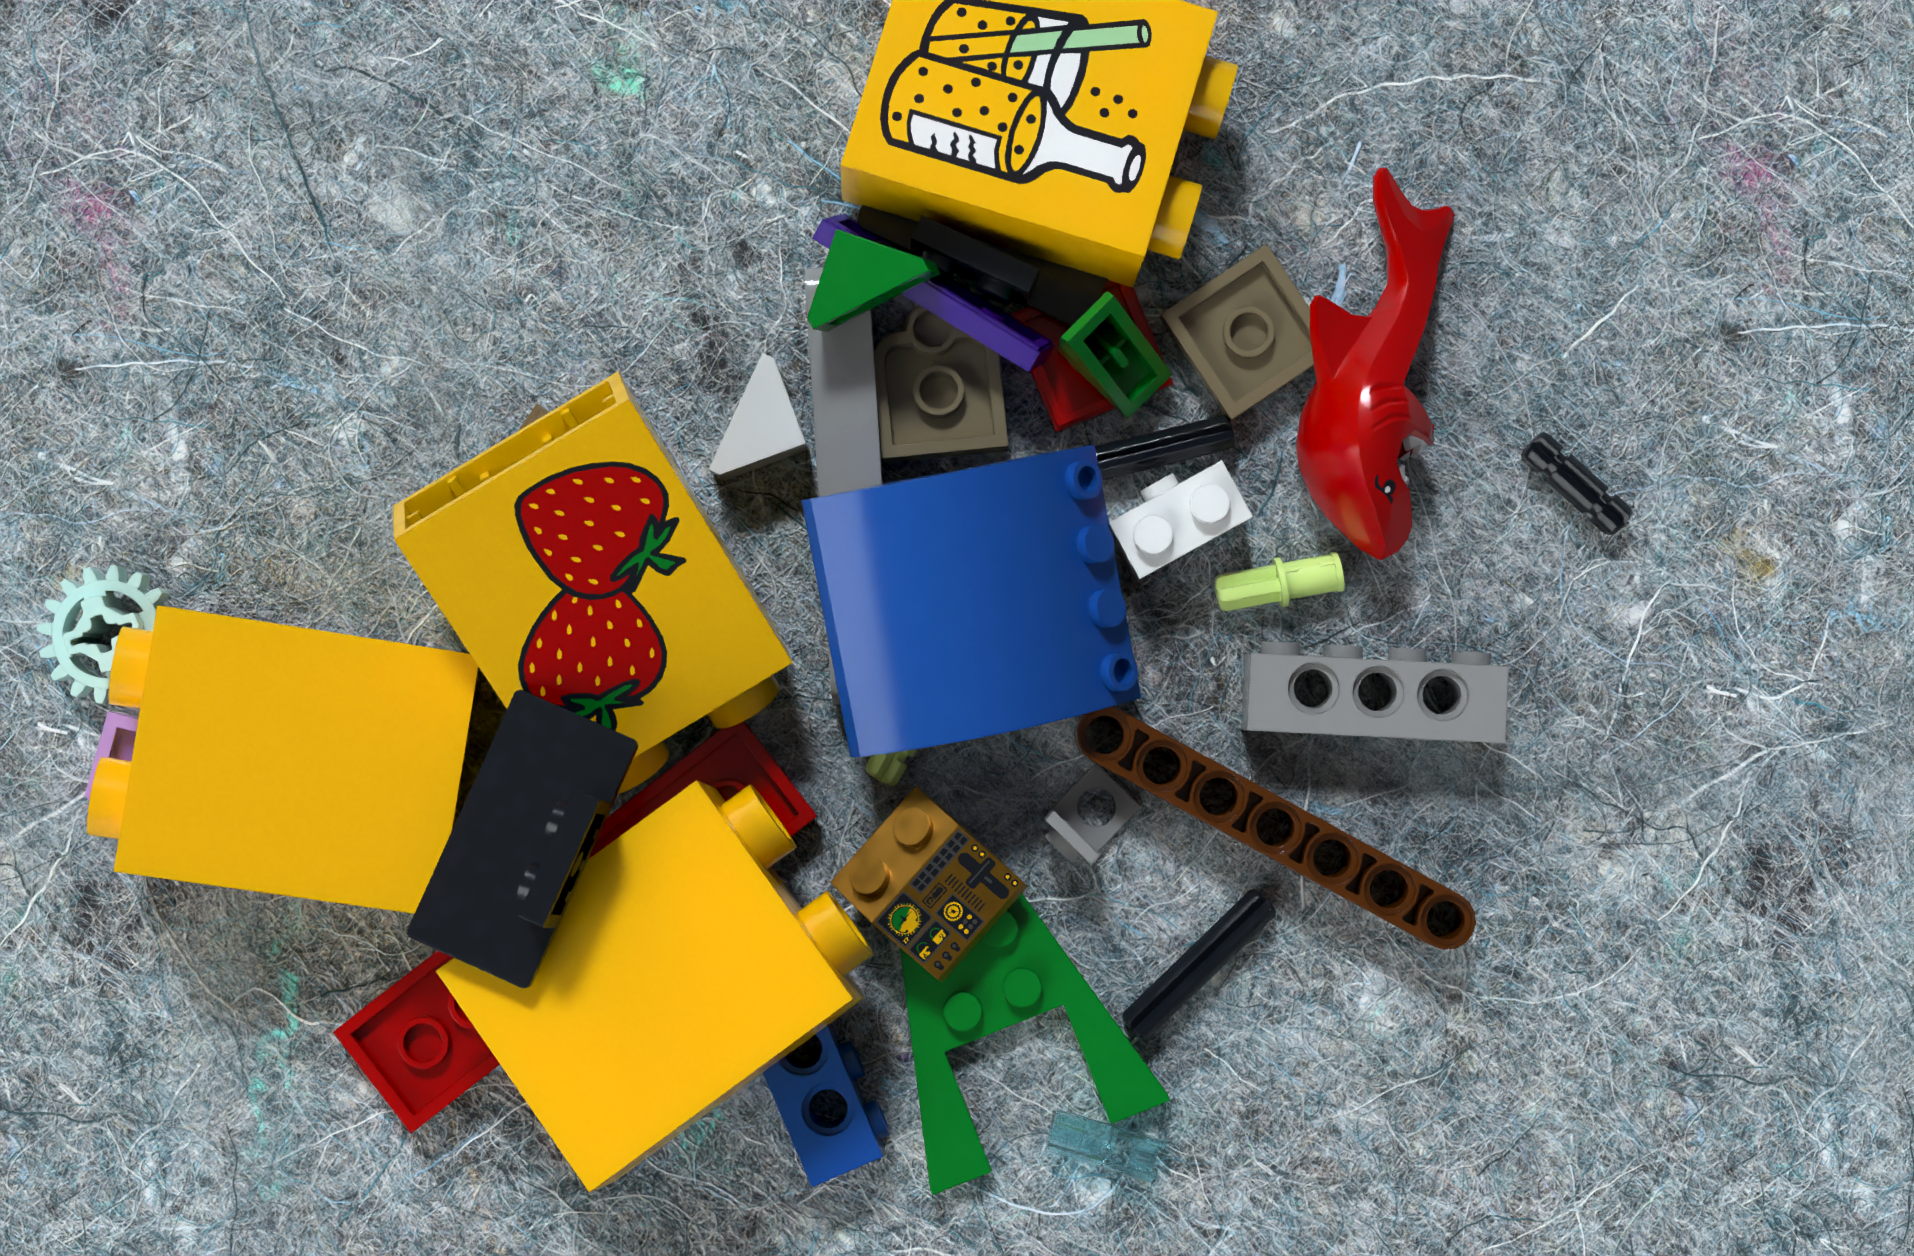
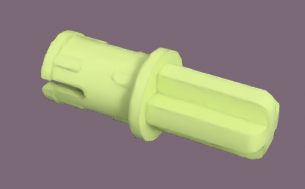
M1336 552L1282 563L1280 557L1272 559V565L1219 574L1215 577V594L1219 607L1223 611L1279 602L1282 608L1289 606V600L1334 591L1343 592L1345 589L1342 564L1339 554Z

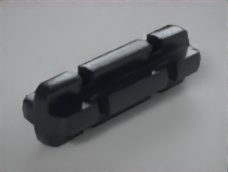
M1544 432L1536 435L1524 448L1521 454L1522 460L1537 474L1543 471L1547 475L1545 481L1582 514L1589 512L1592 515L1590 521L1604 534L1612 535L1617 533L1630 519L1633 513L1632 508L1618 495L1609 496L1606 493L1609 487L1572 454L1569 456L1563 455L1561 453L1563 446L1552 436Z

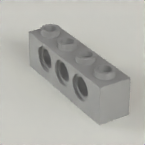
M1262 641L1261 653L1244 655L1241 730L1506 743L1509 666L1490 665L1491 653L1452 651V663L1427 662V650L1388 648V660L1363 659V646L1325 645L1324 657L1299 655L1300 643ZM1306 670L1318 673L1326 685V693L1323 700L1311 708L1301 704L1294 693V684L1297 677ZM1371 673L1381 676L1389 688L1387 702L1383 707L1375 711L1366 708L1360 701L1358 694L1361 681ZM1434 677L1444 679L1452 690L1451 704L1445 711L1439 714L1430 711L1423 701V689L1426 683Z

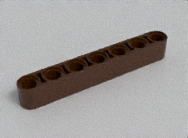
M1108 707L1083 714L1077 720L1074 729L1075 744L1080 753L1090 761L1431 946L1446 950L1458 948L1465 944L1473 935L1476 925L1475 912L1470 902L1460 894L1122 710ZM1099 716H1107L1114 719L1121 729L1120 743L1114 750L1108 753L1094 751L1086 739L1088 725ZM1156 747H1165L1174 754L1177 761V769L1170 780L1165 783L1155 784L1143 772V761L1150 750ZM1220 777L1229 783L1233 798L1230 806L1225 811L1218 814H1210L1203 809L1199 794L1206 781ZM1278 808L1288 819L1289 828L1287 834L1276 844H1265L1257 834L1256 824L1258 818L1263 812ZM1335 839L1344 850V861L1338 871L1323 875L1314 866L1313 854L1321 842ZM1385 870H1392L1400 881L1399 894L1389 904L1378 905L1370 895L1371 881L1376 874ZM1448 901L1452 904L1456 913L1455 924L1449 932L1435 936L1427 926L1428 912L1438 902Z

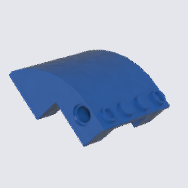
M1095 444L801 500L850 757L894 753L1002 734L1087 714L1141 698L1138 668L1133 656L1126 618V603L1121 591L1114 553V538L1108 523L1102 487L1103 479L1098 466Z

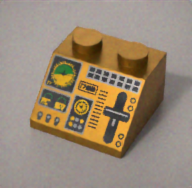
M917 786L830 881L874 926L940 982H943L1028 887L950 813Z

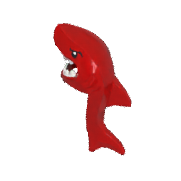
M1385 167L1379 168L1373 176V203L1387 251V285L1376 307L1367 316L1352 315L1321 295L1314 296L1310 304V341L1316 382L1300 414L1295 444L1298 466L1313 500L1324 515L1354 545L1378 560H1383L1398 552L1407 541L1413 525L1410 490L1408 488L1409 477L1405 476V465L1397 464V459L1402 461L1408 457L1415 459L1426 447L1434 444V424H1431L1426 411L1416 396L1403 384L1425 329L1437 283L1439 261L1455 216L1452 209L1448 206L1424 210L1412 206L1389 170Z

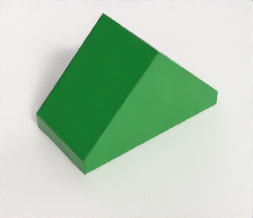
M836 229L807 319L813 330L828 332L940 275V272L935 262Z
M1108 291L1060 338L1057 351L1127 419L1172 375L1171 371L1117 299Z

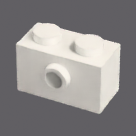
M1221 460L1181 483L1177 481L1174 473L1140 491L1145 503L1108 523L1114 538V546L1134 582H1137L1246 522L1253 516Z

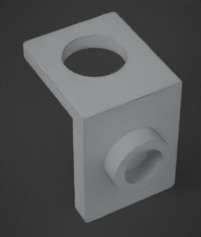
M1093 764L1043 816L1053 827L1044 837L1071 863L1081 854L1093 865L1101 857L1097 852L1140 809V805L1098 764ZM1090 789H1103L1114 800L1115 811L1113 817L1104 825H1088L1079 816L1078 801Z

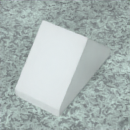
M762 353L708 469L713 475L724 480L809 449L779 367L773 357Z

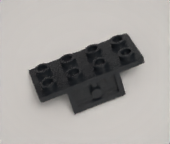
M517 690L511 699L407 929L408 937L518 987L529 988L534 982L639 746L638 742L633 738L523 690Z

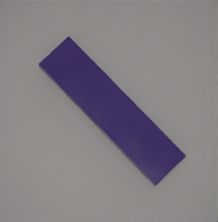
M845 213L822 219L812 238L830 249L835 231L838 229L909 253L883 238L863 230L857 220ZM938 275L902 293L907 298L1027 372L1044 364L1054 347L1052 340L951 278Z

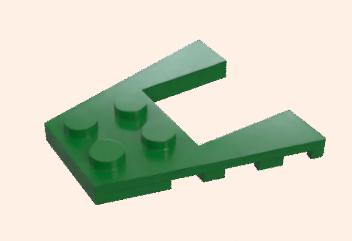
M1023 893L943 982L937 980L900 948L929 1186L932 1195L992 1172L988 1157L946 1051L1064 1005L1111 1124L1170 1101L1166 1090L1159 1083Z

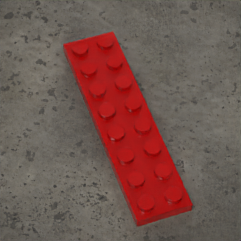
M744 721L728 728H721L607 817L589 858L696 780L716 788L725 802L751 784L765 799L790 836L797 833L816 818L818 814ZM438 950L333 1031L337 1039L411 1134L500 1065L437 974L436 970L454 958Z

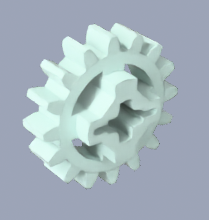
M110 565L105 580L104 575L98 568L88 567L83 569L84 585L70 579H64L60 582L67 596L64 601L46 599L44 605L55 614L53 623L37 624L38 632L52 635V644L39 651L40 658L58 659L60 664L50 675L54 681L75 679L71 687V695L86 697L94 688L95 702L109 704V681L118 636L111 639V645L90 642L100 639L102 634L109 632L110 624L153 631L157 605H163L170 596V593L167 589L156 588L147 592L151 578L150 575L136 572L127 582L126 567ZM114 592H119L132 598L143 611L130 613L123 609L121 598H116ZM82 608L83 614L72 631L75 618ZM87 656L98 661L100 671L106 672L107 678L91 672L78 658Z

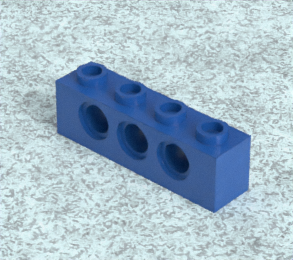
M832 1022L816 1033L822 1044V1054L816 1060L800 1062L789 1053L763 1072L811 1187L883 1157L885 1146L882 1139L891 1135L878 1101L875 1099L866 1103L857 1083V1079L866 1076L854 1044L851 1040L841 1044ZM821 1090H835L845 1098L848 1110L838 1120H823L815 1114L812 1108V1097Z

